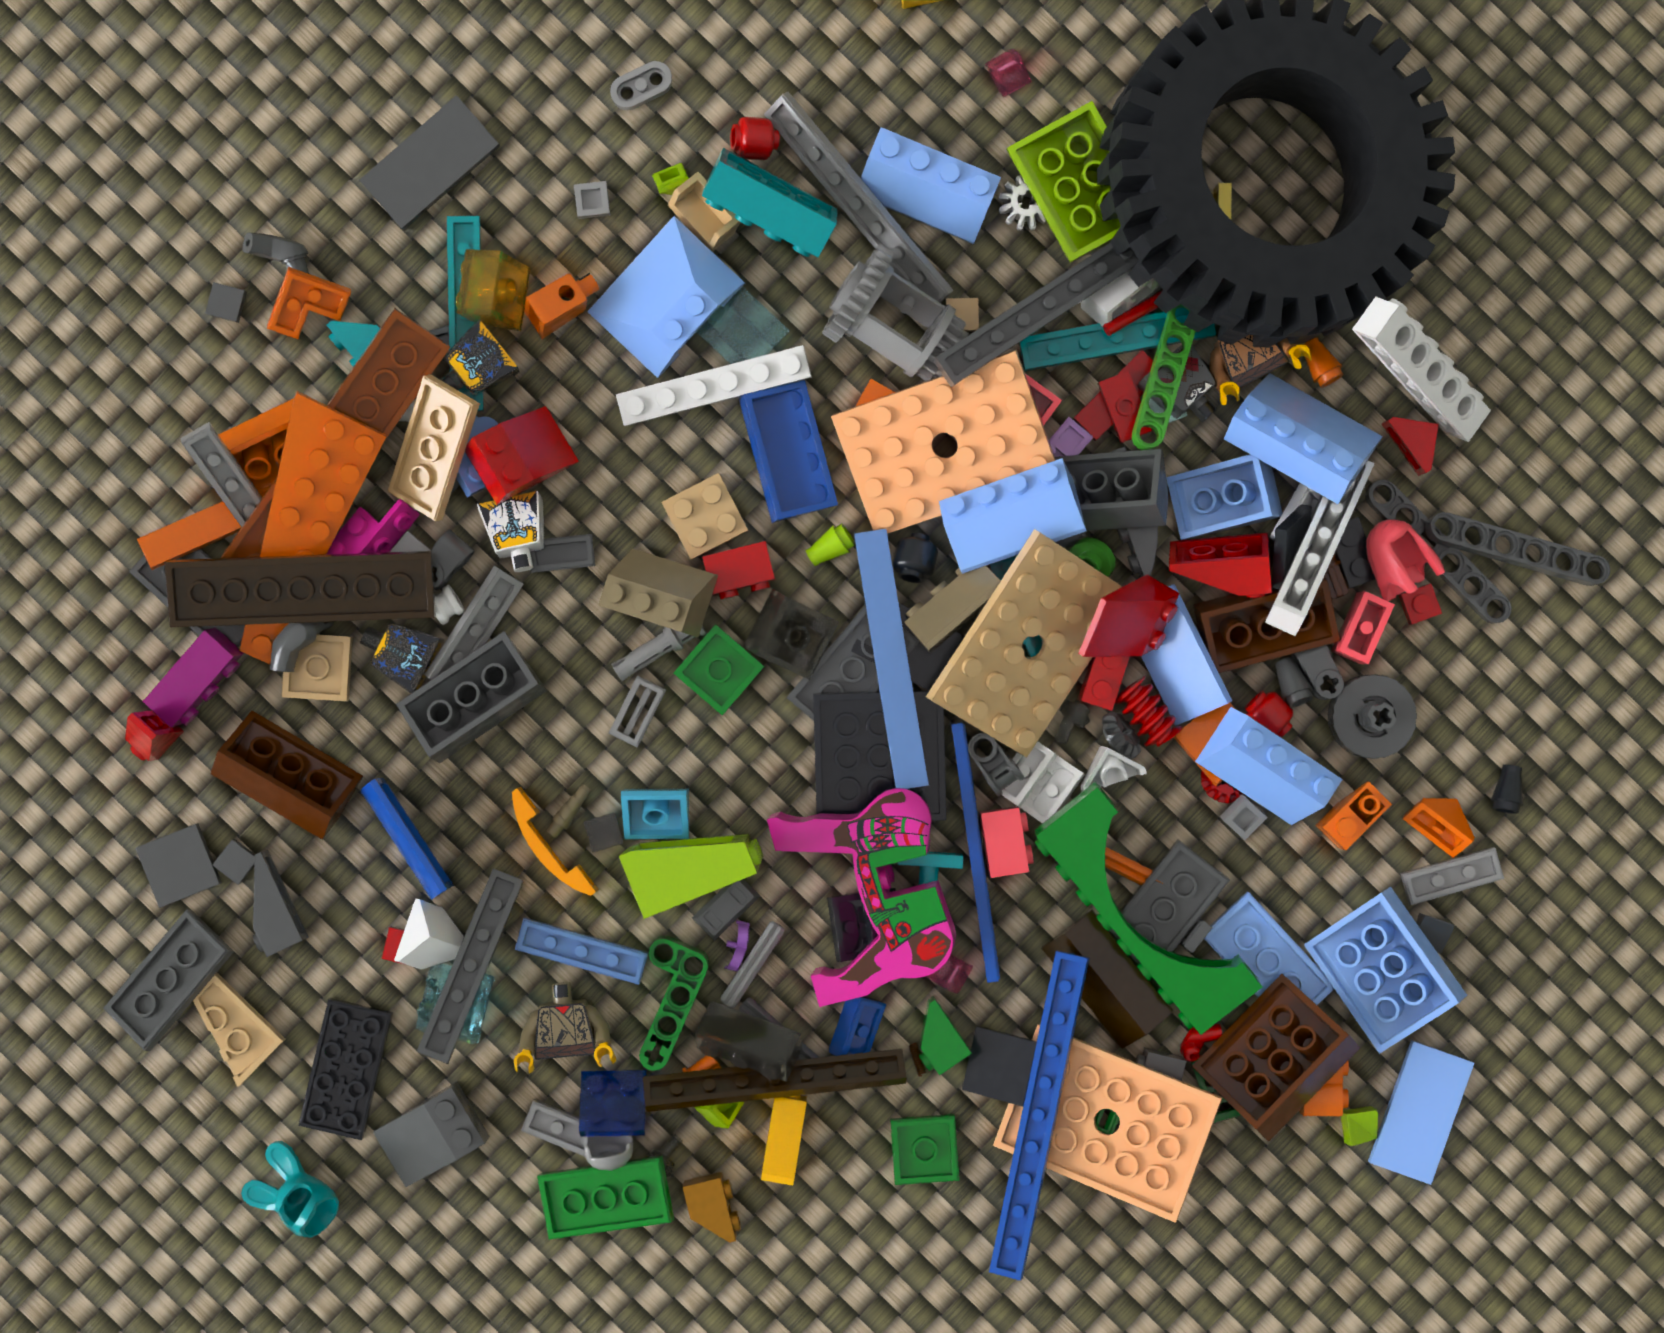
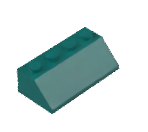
M725 148L722 149L702 192V196L707 198L705 202L711 207L723 211L725 208L735 213V218L747 226H752L754 223L765 229L764 234L778 242H781L782 239L793 244L792 248L796 252L806 257H810L811 254L819 257L837 224V208Z

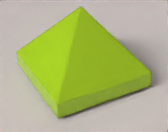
M682 163L652 175L659 193L673 195L674 190L689 179Z

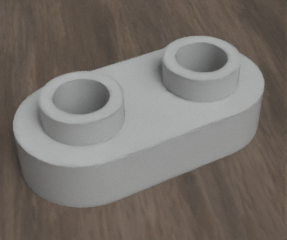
M652 61L614 80L610 89L614 104L622 110H633L666 94L672 86L671 71L666 64ZM658 75L662 77V82L659 85H653L650 82L653 76ZM624 90L633 91V96L630 99H624L622 93Z

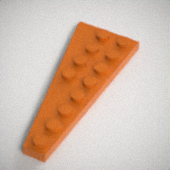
M297 391L294 396L260 557L326 555L386 439V434ZM289 623L245 625L240 651L270 665L273 641Z

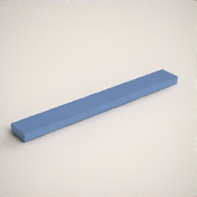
M880 529L855 533L854 539L895 788L912 789L929 786L887 530Z

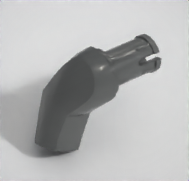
M251 232L245 235L243 241L244 253L282 262V265L285 264L287 269L291 267L309 274L305 261L308 251L304 245L274 235Z
M334 621L326 623H289L273 641L270 670L294 672L299 651L313 643L316 639V634L332 627Z

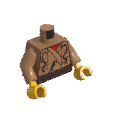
M1248 335L1234 344L1218 340L1214 343V349L1210 353L1209 372L1216 382L1215 387L1217 391L1220 392V403L1227 405V395H1233L1239 401L1240 388L1290 362L1288 358L1292 359L1293 366L1296 369H1301L1302 365L1298 358L1304 356L1311 361L1310 349L1302 344L1290 345L1287 338L1269 348L1253 347V335Z

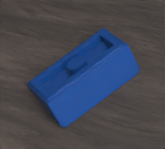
M866 996L845 1001L829 1047V1053L838 1056L870 1052L886 1004Z

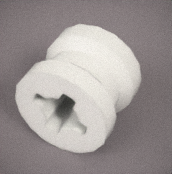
M450 585L443 587L442 592L435 595L436 618L442 625L448 623L453 615H461L465 612L464 606Z

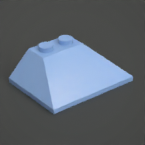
M673 216L587 312L651 373L659 378L680 355L678 351L719 306L724 307L745 282L682 222Z

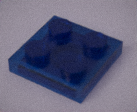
M646 1070L581 1071L580 1137L645 1136L646 1109L643 1077L647 1076Z

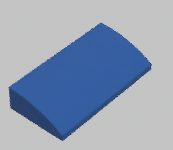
M805 380L742 395L739 398L771 522L775 523L837 506V498Z
M375 778L361 789L362 795L430 899L433 900L454 885L385 779Z

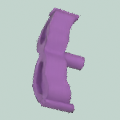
M736 920L738 924L737 942L728 940L726 947L736 950L729 965L724 967V969L736 972L739 970L738 968L746 954L750 932V923Z

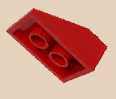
M546 406L487 429L472 437L465 449V453L496 505L579 462Z
M1268 533L1170 541L1169 571L1238 596L1246 595L1249 598L1263 597L1265 594L1272 593Z
M1147 574L1102 597L1078 654L1083 657L1143 656L1153 649L1157 650L1165 639L1166 634L1163 631L1166 624L1173 619L1178 607L1175 603L1180 593Z

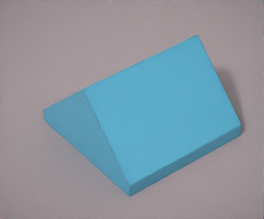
M624 789L621 791L624 839H689V789Z

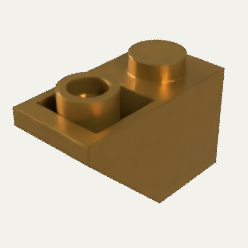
M722 1171L684 1180L683 1192L690 1219L729 1243L735 1242L737 1237L736 1231L741 1230L738 1212L731 1211L729 1199L734 1197L730 1180L723 1179Z

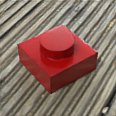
M1431 583L1418 587V590L1410 594L1404 592L1398 595L1409 625L1442 614Z

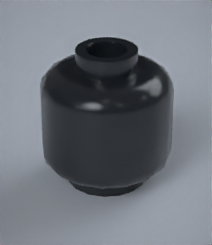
M912 533L910 537H904L898 541L893 559V568L898 573L900 579L911 583H922L924 579L933 575L938 549L936 545L929 541V536L922 533Z

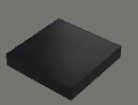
M1301 504L1275 529L1272 586L1275 589L1281 588L1310 525L1312 506Z
M976 1026L971 1046L972 1054L969 1055L962 1090L1024 1106L1037 1041Z

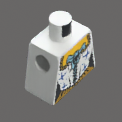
M534 491L516 495L496 505L494 500L477 504L488 536L498 557H511L514 572L531 570L533 564L530 551L544 549L543 500L539 492Z

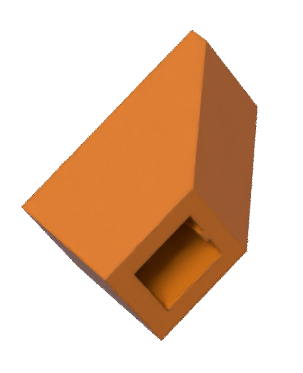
M1367 781L1339 801L1315 826L1337 848L1347 850L1392 804Z

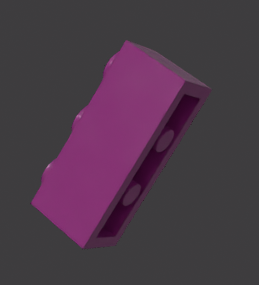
M216 627L206 629L142 702L171 728L181 724L186 726L198 715L199 711L196 708L203 700L208 702L219 691L220 688L217 684L223 677L229 678L239 668L240 663L237 661L244 653Z

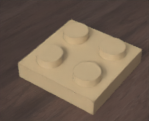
M719 473L661 502L691 560L748 532Z
M316 635L313 643L299 651L294 672H283L282 697L349 701L353 637Z

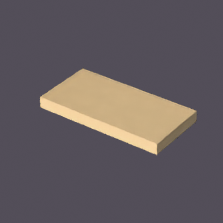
M431 374L423 375L387 492L398 499H402L435 522L443 520L480 403Z

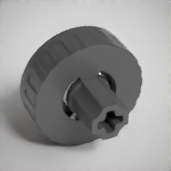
M1361 675L1346 681L1342 693L1336 698L1331 699L1328 708V725L1335 741L1347 752L1363 758H1385L1399 752L1411 739L1416 727V706L1411 694L1398 681L1384 675ZM1374 711H1380L1379 715L1381 717L1378 722H1376L1377 718L1373 716ZM1356 714L1358 715V721L1363 729H1361L1357 723Z

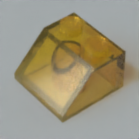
M466 249L465 258L461 264L462 278L460 291L456 296V313L473 322L478 323L481 320L486 325L521 331L531 268L502 251Z

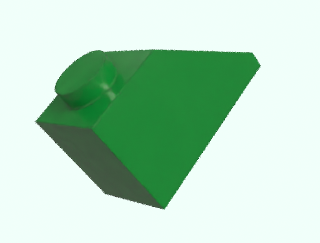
M932 996L927 1002L920 1040V1047L923 1053L919 1057L929 1072L935 1069L940 1076L972 1053L935 997Z

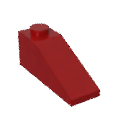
M152 710L133 712L127 718L125 740L132 745L130 750L136 757L143 761L146 759L154 761L158 760L184 731L179 726L171 728Z

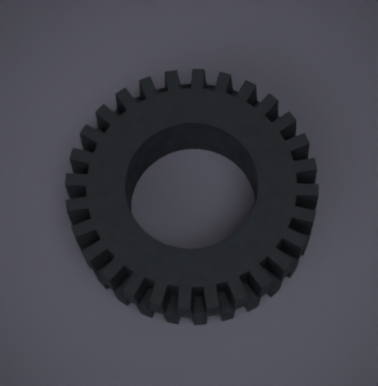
M1222 0L1212 12H1210L1206 5L1192 13L1180 28L1175 26L1161 40L1128 81L1129 84L1117 98L1110 112L1115 117L1105 129L1100 148L1108 150L1109 153L1097 168V185L1111 186L1110 192L1100 204L1103 221L1119 219L1121 225L1110 242L1117 256L1130 250L1134 251L1139 261L1128 275L1138 287L1153 278L1164 289L1153 303L1165 313L1180 304L1188 308L1190 312L1183 325L1196 332L1215 323L1220 325L1217 340L1234 344L1248 335H1253V347L1269 348L1285 338L1288 339L1290 345L1305 343L1321 333L1323 336H1326L1362 316L1375 296L1387 300V297L1402 288L1414 276L1411 271L1427 260L1436 246L1428 241V239L1445 226L1449 214L1448 210L1436 205L1454 191L1456 175L1437 171L1440 166L1455 154L1453 137L1432 138L1431 132L1448 116L1443 100L1420 106L1417 97L1433 81L1425 66L1406 78L1396 68L1411 50L1401 37L1381 51L1371 43L1381 28L1382 21L1368 14L1352 28L1344 25L1351 4L1349 2L1331 0L1317 13L1313 12L1314 0H1286L1281 5L1279 0H1249L1246 4L1244 0ZM1240 99H1271L1300 110L1316 122L1324 131L1336 150L1344 180L1341 212L1334 229L1326 240L1299 246L1274 244L1247 233L1229 219L1213 198L1206 182L1202 165V139L1212 110L1223 104Z

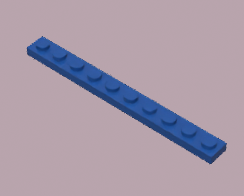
M1059 950L1055 952L989 1269L990 1273L1020 1281L1023 1279L1090 959L1089 957Z

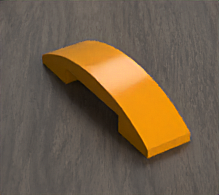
M522 787L512 791L513 806L518 825L526 842L540 862L559 880L575 890L590 896L598 891V887L580 864L568 871L530 821L540 811Z

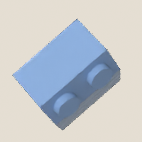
M1250 454L1166 477L1181 540L1256 524L1281 517L1283 514L1272 466Z

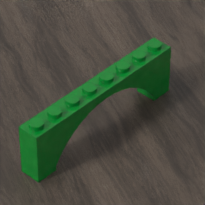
M1095 781L1035 829V835L1038 839L1034 843L1045 857L1051 854L1058 862L1055 868L1066 882L1072 879L1079 889L1075 892L1087 907L1092 904L1097 909L1099 914L1096 918L1107 931L1113 929L1120 937L1117 943L1125 954L1130 956L1133 953L1140 961L1137 967L1148 981L1154 978L1160 985L1157 991L1169 1006L1174 1002L1181 1012L1178 1014V1017L1189 1030L1194 1027L1202 1035L1260 990L1262 985L1258 977L1239 954L1233 959L1222 960L1198 959L1167 951L1146 939L1124 918L1110 894L1105 870L1107 834L1111 819L1118 813L1116 805Z

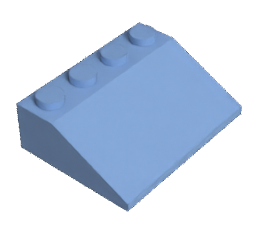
M1269 373L1250 392L1236 411L1224 440L1339 504L1383 436Z
M1391 887L1304 944L1379 1054L1454 1007L1467 996Z

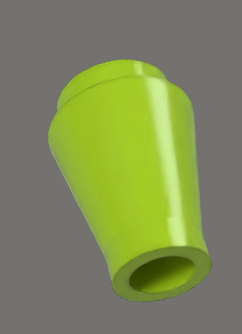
M841 523L837 527L834 525L830 527L805 551L810 561L816 567L823 562L850 553V548L855 546V542L847 528Z

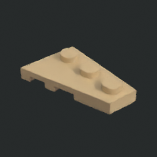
M218 973L212 977L193 1000L208 1031H211L223 1060L228 1063L237 1087H240L286 1040Z

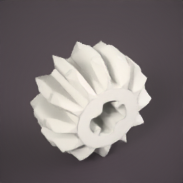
M1022 176L1016 177V186L1011 182H1007L1004 187L1008 193H1000L999 200L1006 203L999 208V213H1010L1005 222L1009 225L1015 219L1018 220L1017 230L1020 231L1023 229L1025 222L1028 223L1030 230L1036 229V220L1045 224L1046 219L1027 185L1024 183ZM1024 196L1031 198L1029 203H1034L1028 209L1021 208L1022 202L1018 203V201L1023 200Z

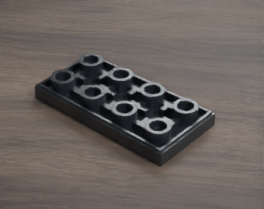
M333 998L328 999L298 1126L358 1140L364 1138L393 1012Z

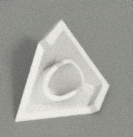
M1100 746L1080 788L1083 792L1095 781L1100 787L1103 786L1105 788L1111 784L1126 781L1129 777L1147 774L1144 766L1108 747Z
M415 898L394 961L422 970L454 960L464 936L442 907Z

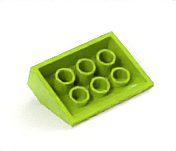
M1093 101L1006 149L1070 263L1111 243L1110 241L1121 227L1119 219L1103 221L1100 204L1110 192L1111 186L1097 185V168L1109 151L1100 148L1102 135L1107 126Z

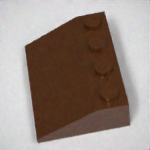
M1281 974L1192 1067L1269 1142L1360 1047L1347 1032L1287 977Z

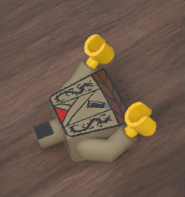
M571 982L551 984L553 1002L541 1003L538 1010L530 1014L521 1032L519 1053L514 1058L515 1071L518 1072L520 1063L528 1062L529 1073H532L534 1071L533 1055L535 1060L594 1055L598 1066L602 1067V1056L609 1054L610 1060L614 1064L616 1056L611 1048L609 1025L597 1008L588 1005L587 999L572 1000Z

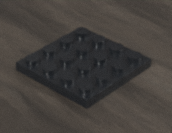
M930 690L913 691L929 786L908 790L917 793L924 799L930 809L932 821L946 820L944 708L926 697ZM880 692L813 694L816 814L859 813L879 794L895 788Z

